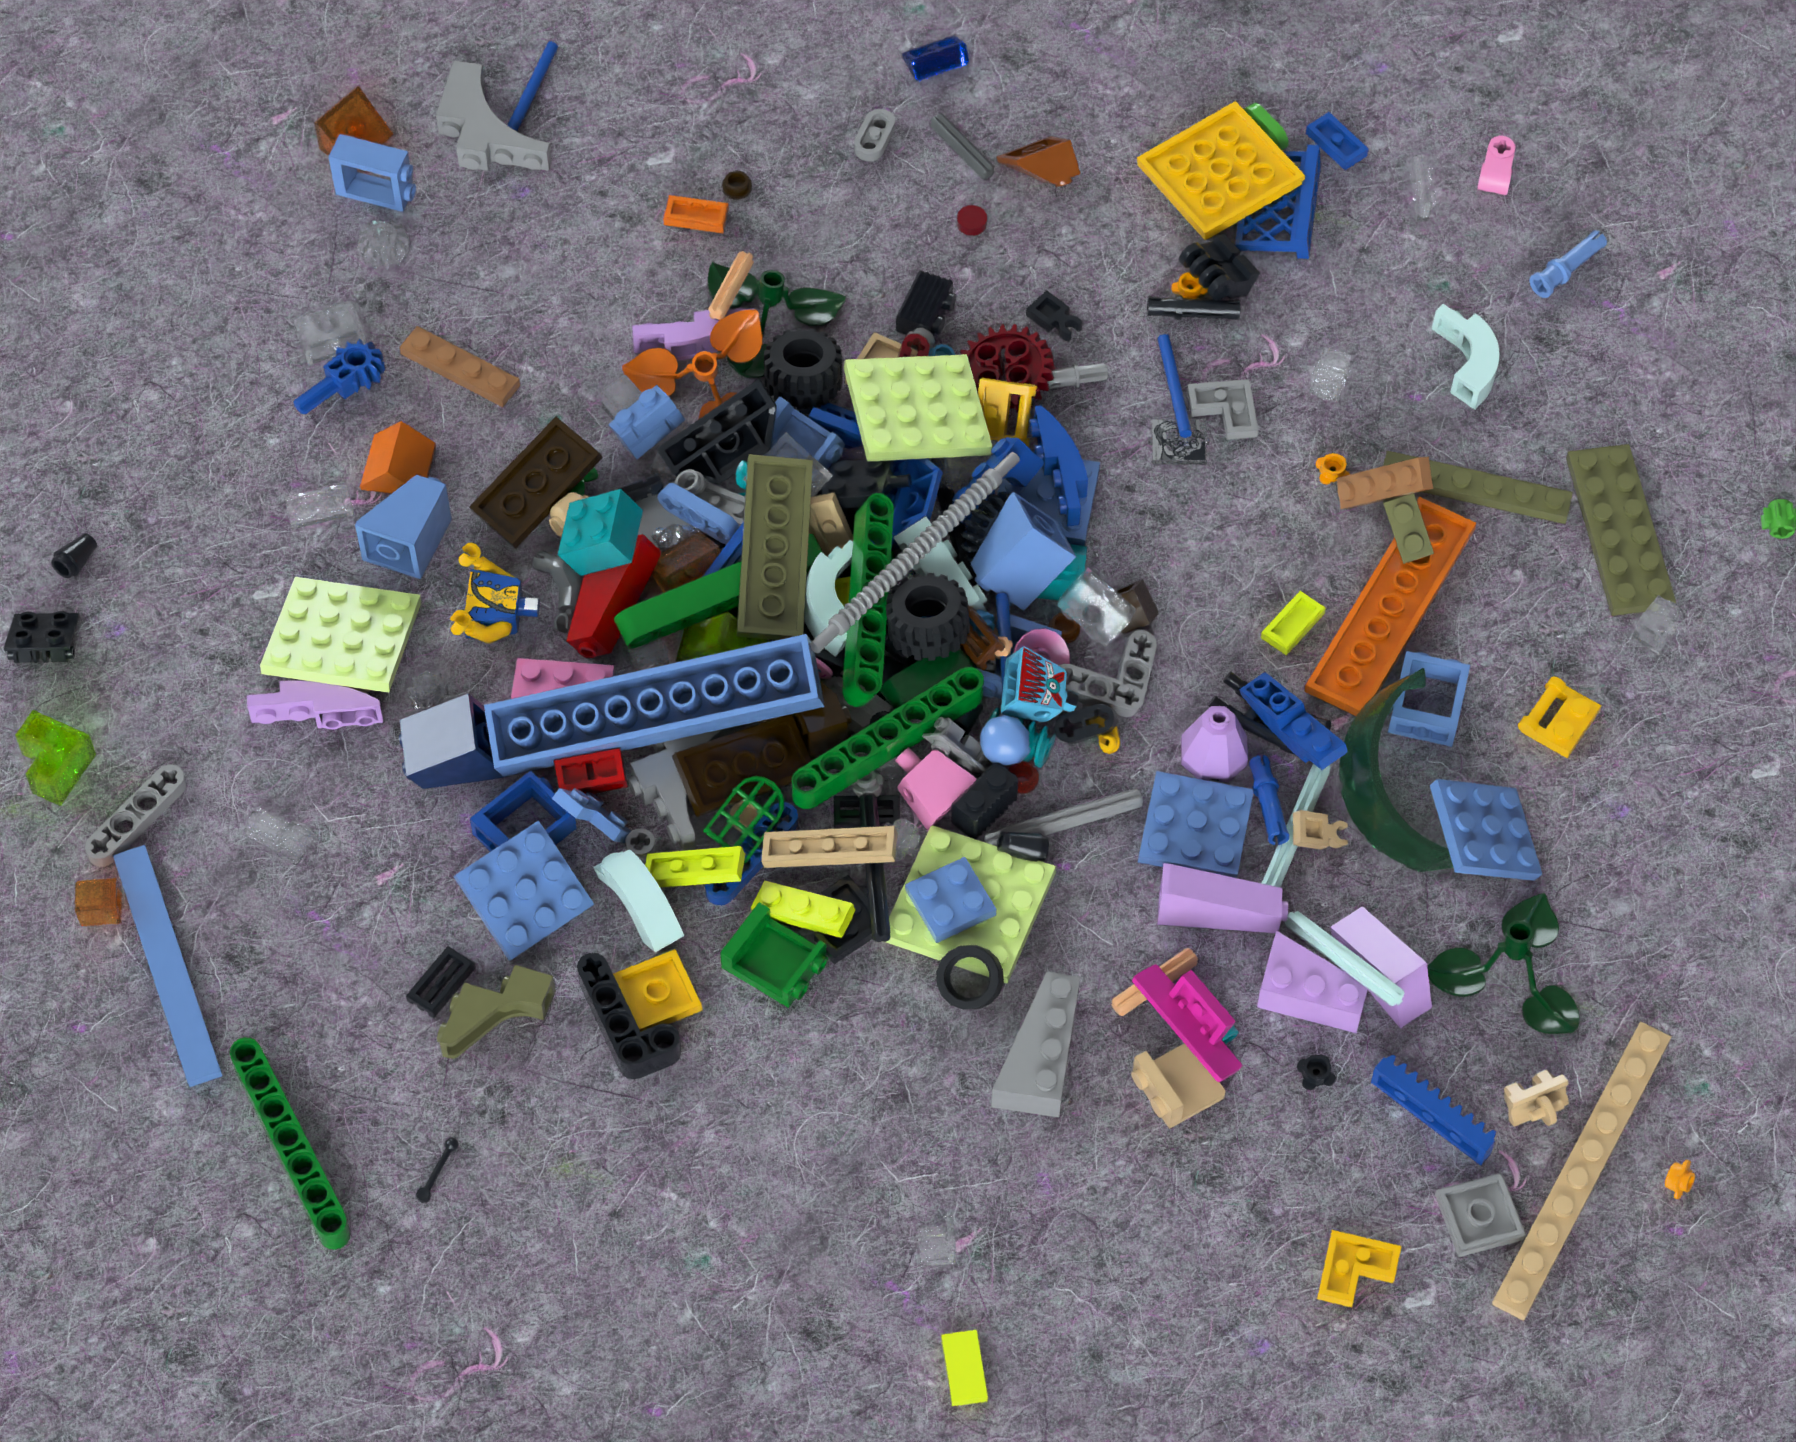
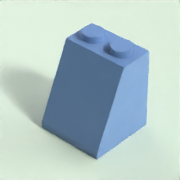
M415 475L357 520L355 528L362 560L421 579L452 520L446 484L433 477L426 478Z
M1013 492L1008 497L977 551L971 566L976 574L975 581L982 589L987 592L993 590L997 594H1008L1009 606L1014 604L1024 611L1076 558V555L1058 522Z

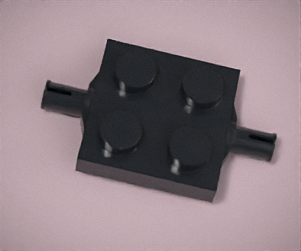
M841 460L832 463L829 474L823 482L811 483V495H824L835 492L841 509L861 507L872 494L882 493L887 496L893 488H910L912 486V478L910 474L893 476L896 469L894 460Z

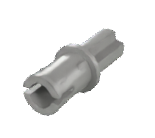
M1073 363L1071 367L1052 370L1054 380L1047 382L1049 390L1066 386L1079 388L1081 383L1108 379V369L1105 363L1080 367Z

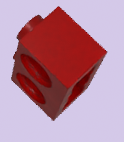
M620 748L554 760L559 788L570 791L576 788L584 794L587 791L595 794L628 787Z

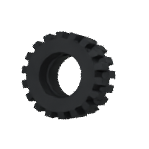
M796 328V331L786 330L783 331V335L773 337V342H769L766 346V351H764V382L770 396H774V401L780 396L792 406L797 407V409L804 407L817 408V405L821 404L824 406L829 403V399H834L837 396V391H840L842 387V355L837 341L833 337L828 338L827 333L823 331L818 333L816 329L809 328V330H803V328Z
M927 573V576L916 574L913 575L912 579L905 578L901 580V585H895L891 589L892 594H888L886 599L887 605L885 606L888 634L896 650H902V654L907 657L914 655L915 660L928 658V661L936 660L935 657L938 656L942 658L948 657L950 651L957 652L960 649V644H965L967 634L970 632L968 599L963 587H959L957 581L954 579L948 581V576L942 574L939 577L935 576L934 573ZM929 615L934 616V617H930V618H920V617L929 616Z

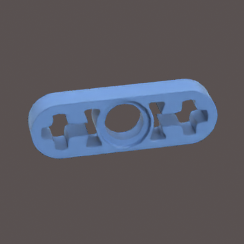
M668 483L657 496L658 501L665 510L723 544H727L739 528L738 523L730 515L675 483Z

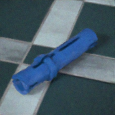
M1257 755L1249 761V767L1254 780V786H1252L1253 793L1259 799L1269 843L1275 845L1274 836H1276L1278 845H1281L1289 840L1290 835L1287 831L1277 793L1279 784L1277 779L1273 777L1270 759L1263 755L1264 764L1262 765L1261 757Z

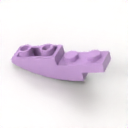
M736 308L728 310L726 316L738 311L750 309ZM709 310L694 312V322L677 321L663 324L645 323L642 325H632L634 354L642 353L652 348H664L670 351L679 361L691 359L702 351L718 352V350L711 346L710 333L719 320L710 318Z
M302 680L279 681L280 692L247 695V708L252 723L271 724L282 720L303 721L308 718H315L317 727L326 729H338L341 726L350 725L370 726L374 723H383L380 700L345 686Z

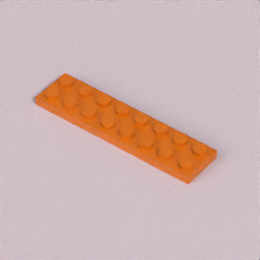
M1422 497L1417 499V503L1434 554L1403 564L1394 537L1305 685L1304 692L1360 719H1363L1476 527V522Z

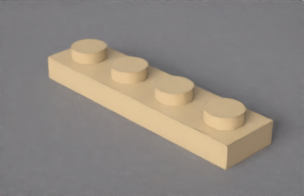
M895 826L764 832L761 862L764 868L895 862L898 832Z

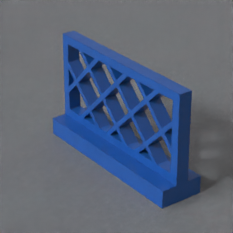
M1307 145V151H1283L1292 162H1301L1298 168L1305 175V180L1302 181L1301 186L1297 187L1296 191L1288 196L1283 195L1280 197L1281 201L1271 208L1268 205L1261 208L1264 213L1253 219L1247 216L1238 222L1235 246L1240 251L1296 252L1297 259H1309L1321 172L1319 145ZM1288 206L1294 213L1283 220L1277 212ZM1271 217L1278 225L1266 231L1260 224ZM1253 229L1261 235L1255 241L1243 240L1244 235ZM1283 230L1291 235L1290 241H1277L1273 237Z

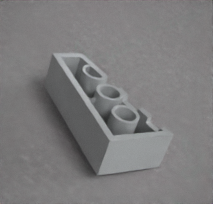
M1046 972L993 1086L991 1107L1059 1118L1079 994V976Z

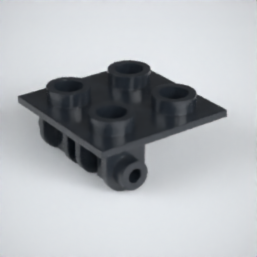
M57 611L41 614L34 612L14 614L4 646V651H7L8 660H14V663H26L33 660L34 663H38L40 651H42L44 663L49 662V655L51 656V662H68L69 659H74L75 648L71 646L79 619V613Z

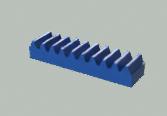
M1394 1054L1387 1058L1384 1057L1374 1068L1371 1083L1482 1166L1491 1155L1496 1131L1492 1130L1484 1133L1485 1123L1483 1121L1473 1125L1472 1119L1474 1115L1472 1113L1465 1116L1460 1115L1463 1106L1457 1105L1451 1108L1449 1106L1451 1097L1448 1096L1440 1100L1438 1098L1439 1088L1428 1091L1429 1081L1427 1079L1420 1083L1416 1082L1418 1072L1414 1071L1407 1075L1405 1073L1406 1063L1395 1066L1396 1056Z

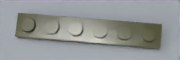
M1387 450L1383 466L1418 457ZM1429 460L1433 489L1422 491L1424 493L1566 524L1573 494L1571 491Z

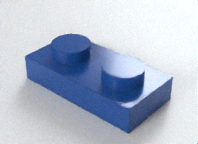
M1327 112L1306 126L1305 134L1344 170H1347L1368 155L1369 148L1330 112Z

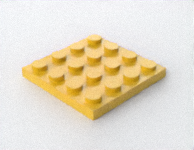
M1236 101L1137 157L1139 168L1205 241L1301 186L1302 181L1305 180V175Z

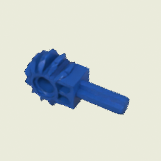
M360 338L356 344L346 341V348H337L336 356L332 357V360L323 366L326 378L294 400L293 404L300 414H307L336 392L346 399L353 393L358 392L361 386H365L370 390L371 382L380 383L381 374L385 373L384 358L380 349H376L372 341L364 345Z

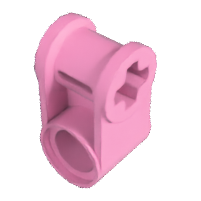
M1497 136L1490 140L1477 190L1507 195L1515 153V143L1509 137Z

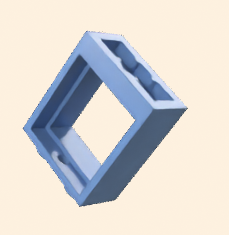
M339 134L328 156L335 194L403 212L408 201L411 202L416 193V185L413 184L412 180L413 166L410 165L408 151ZM357 169L391 177V181L359 173Z
M1406 651L1388 733L1452 747L1470 665L1455 659L1445 660L1429 656L1423 652L1413 653ZM1409 674L1457 684L1450 717L1402 707Z

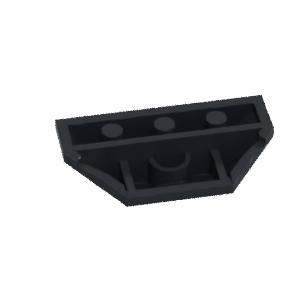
M758 379L656 449L672 475L678 476L681 472L691 469L700 472L706 479V482L721 484L736 474L739 463L742 460L747 462L749 454L765 455L772 449L777 405L762 381Z

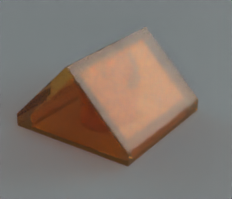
M356 86L314 122L319 149L328 156L339 134L381 145L394 135L359 86Z
M699 531L662 552L652 572V576L665 593L701 578L720 554L721 549Z

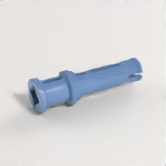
M1594 230L1563 257L1550 260L1543 271L1540 273L1536 272L1530 277V286L1533 291L1542 298L1551 296L1554 288L1559 284L1567 283L1574 270L1607 245L1604 234L1595 239L1600 231Z

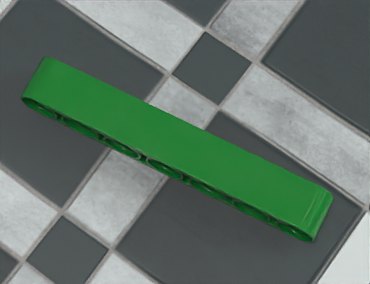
M882 493L872 494L855 514L849 603L853 597H856L858 592H862L863 587L868 586L870 581H874V577L879 575L881 570H885L886 565L890 564L894 506L891 499ZM885 592L884 596L879 598L877 603H873V607L867 609V613L861 614V618L855 620V624L850 626L847 631L842 693L845 701L853 707L865 706L882 687L887 620L885 605H887L888 592Z
M809 534L806 576L820 552L824 554L814 534ZM741 561L619 612L614 617V622L628 649L644 646L738 607Z
M964 667L798 769L792 776V800L794 804L802 809H812L857 782V780L897 757L908 747L911 748L925 738L922 737L923 733H934L936 730L934 723L939 717L950 718L954 721L977 707L983 699L984 676L973 667ZM965 686H972V687H974V689H972V690H967V689H964L963 687H965ZM939 702H944V703H947L948 705H946V706H938V705H936V704L939 703ZM919 719L921 720V722L912 723L909 720ZM884 736H893L894 739L886 740V739H883L882 737H884ZM859 752H864L868 755L864 757H859L855 754ZM831 769H837L841 772L832 774L828 771ZM804 786L813 787V789L809 791H804L800 788Z
M249 1037L236 1040L230 1048V1057L235 1072L320 1242L328 1249L336 1250L344 1247L350 1240L351 1235L346 1215L261 1046L256 1040ZM245 1056H255L251 1061L241 1062V1059ZM268 1083V1086L264 1089H254L258 1084ZM274 1111H282V1112H283V1113H282L280 1116H278V1117H275V1118H270V1117H268L269 1114H271V1113L274 1112ZM288 1139L297 1140L291 1146L282 1145ZM303 1167L312 1168L307 1174H297V1171ZM315 1196H326L325 1200L320 1203L311 1202ZM329 1225H341L335 1232L325 1231Z

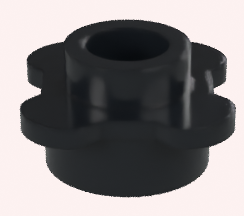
M1312 1055L1307 1059L1299 1060L1297 1063V1070L1302 1073L1304 1079L1302 1085L1305 1089L1314 1090L1316 1086H1332L1336 1077L1331 1073L1330 1059L1327 1056ZM1317 1070L1319 1071V1074L1315 1075L1313 1071Z

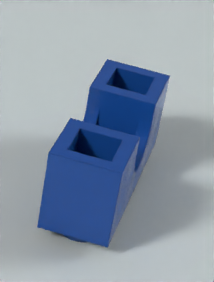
M1002 438L993 446L991 450L993 454L989 459L981 463L973 471V479L969 484L961 488L954 495L953 502L959 499L961 494H965V491L973 483H976L977 479L981 478L986 470L994 469L1011 452L1016 453L1020 461L1002 479L1007 480L1012 486L1026 487L1044 465V462L1019 438ZM971 512L968 516H965L964 520L971 519Z

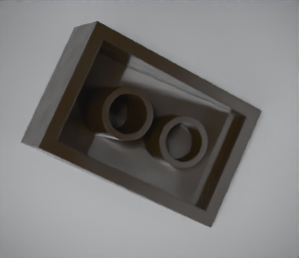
M821 681L825 707L792 714L811 761L851 737L848 724H851L852 721L848 707L846 705L841 706L836 693Z

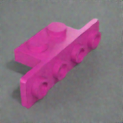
M1157 964L1148 967L1133 977L1132 982L1217 1082L1225 1080L1241 1069V1062L1222 1041L1236 1021L1192 970L1183 974L1176 985L1172 983Z

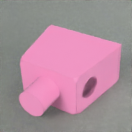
M908 747L895 760L907 773L898 785V790L928 831L930 826L935 825L951 810V804L977 780L965 769L935 749L921 760Z

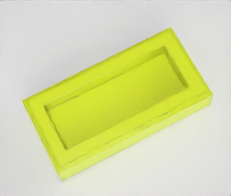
M1300 590L1261 632V639L1287 656L1322 618L1326 608Z
M977 1330L941 1334L952 1406L987 1402L988 1394Z

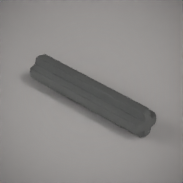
M938 113L932 117L931 127L980 178L986 180L994 174V165L944 114Z

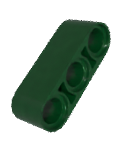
M960 646L957 652L950 651L949 656L945 658L938 656L935 657L936 660L928 661V658H922V660L917 661L889 678L883 684L880 691L891 706L897 709L964 667L977 669V666Z

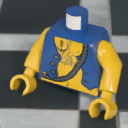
M470 542L462 547V550L469 555L465 553L460 555L459 563L464 567H469L473 564L474 569H470L465 608L464 610L455 611L450 617L451 621H455L451 626L452 634L461 635L465 631L466 638H475L491 644L508 635L518 633L520 616H539L540 599L523 597L521 580L501 569L484 556L480 557V548L475 543Z

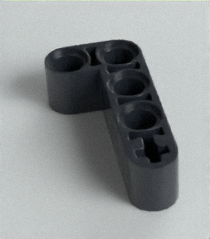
M588 953L582 956L577 964L580 988L622 1075L628 1079L635 1080L675 1064L681 1055L678 1030L670 1024H660L640 1032L607 960L598 953ZM592 973H594L596 976H599L600 982H598L597 984H595V979ZM603 999L614 1000L611 1004L603 1005L599 1003ZM616 1027L627 1028V1030L622 1033L613 1032V1029H615ZM662 1042L672 1043V1046L669 1048L658 1047ZM630 1055H638L641 1057L637 1061L633 1062L626 1060V1058Z

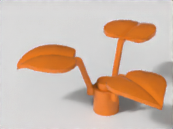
M755 309L742 310L732 313L717 322L710 333V343L714 349L721 351V353L699 352L693 357L692 364H688L679 373H676L678 370L677 359L670 351L664 348H652L640 353L622 366L623 373L630 385L640 394L658 385L668 396H671L676 389L675 379H681L688 373L693 372L698 380L709 383L715 401H709L702 406L698 417L700 419L737 394L730 392L722 398L720 397L714 381L718 374L717 360L724 359L727 355L735 363H745L751 361L759 354L763 340L759 312Z

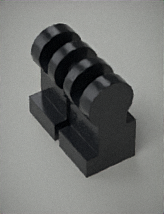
M1225 234L1216 235L1212 242L1201 245L1198 242H1194L1187 246L1179 256V262L1185 268H1190L1189 273L1194 278H1199V284L1203 288H1208V294L1214 300H1220L1225 296L1229 299L1247 296L1260 274L1244 255H1239L1241 251Z

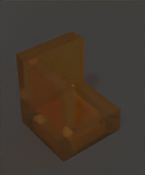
M116 878L83 880L75 883V913L81 926L122 923V893Z

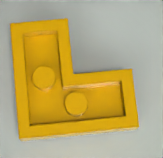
M1332 1230L1317 1299L1352 1307L1359 1276L1394 1283L1401 1246Z

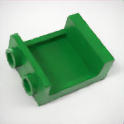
M760 902L720 952L721 968L787 1008L791 1006L795 999L800 1000L805 995L809 987V980L814 974L819 975L828 962L825 942L820 940L815 945L771 919L770 908Z

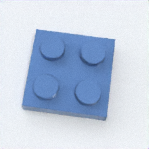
M966 857L905 884V890L936 943L996 916V907Z

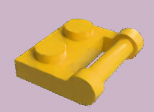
M988 378L980 379L978 396L992 444H996L1002 438L1012 437L1019 438L1029 447L1030 438H1027L1032 396H1036V385ZM1011 394L1020 395L1015 436L1006 435Z
M1553 676L1546 683L1545 692L1529 715L1523 716L1518 723V729L1528 737L1568 758L1600 712L1602 705L1569 688L1562 679ZM1558 698L1564 703L1545 729L1539 725V722L1553 701Z

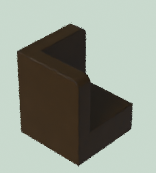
M1143 579L1114 590L1106 599L1114 619L1123 634L1149 625L1159 614Z

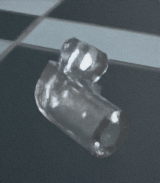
M672 524L666 528L657 527L652 532V540L660 548H669L682 541H689L699 537V530L691 525Z

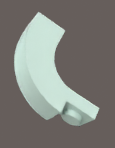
M1442 304L1435 311L1432 330L1457 346L1467 359V363L1454 375L1450 393L1475 410L1487 398L1493 387L1500 355L1498 342L1490 326L1479 315L1474 313L1466 320L1458 311Z
M851 540L842 549L836 546L828 557L820 552L806 576L804 621L814 638L829 626V619L838 614L840 609H844L835 591V581L852 563L853 541ZM847 632L843 635H837L825 649L836 657L846 646Z
M630 849L625 852L609 854L603 858L600 864L594 866L598 878L613 889L625 905L642 942L654 952L661 950L684 936L679 922L661 888L643 862Z

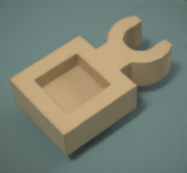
M1298 810L1293 813V845L1319 850L1329 846L1340 848L1347 845L1348 840L1340 839L1337 831L1348 828V824L1344 821L1328 824L1327 814Z

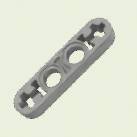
M168 764L159 768L88 838L85 843V851L93 865L104 867L113 863V855L124 852L185 791L187 783L183 770L179 766ZM167 778L169 780H173L174 778H176L177 782L175 784L169 782L165 785L164 780ZM145 798H153L157 801L152 809L142 810L139 808V803ZM121 821H131L133 823V828L126 833H119L115 830ZM100 847L103 849L107 847L108 851L105 853H103L102 851L96 853L95 848Z

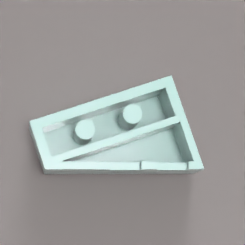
M924 517L894 537L902 552L903 549L908 548L911 542H914L916 537H920V533L925 531L926 527L931 526L927 517ZM948 539L937 543L936 547L931 548V551L925 554L923 559H919L918 564L913 566L915 573L921 576H927V573H934L937 577L941 574L948 576V581L954 579L958 582L959 587H963L965 590L968 605L975 610L982 609L984 612H987L983 603L988 601L978 584L974 587L970 585L968 580L973 577L963 562L957 565L954 560L957 553Z

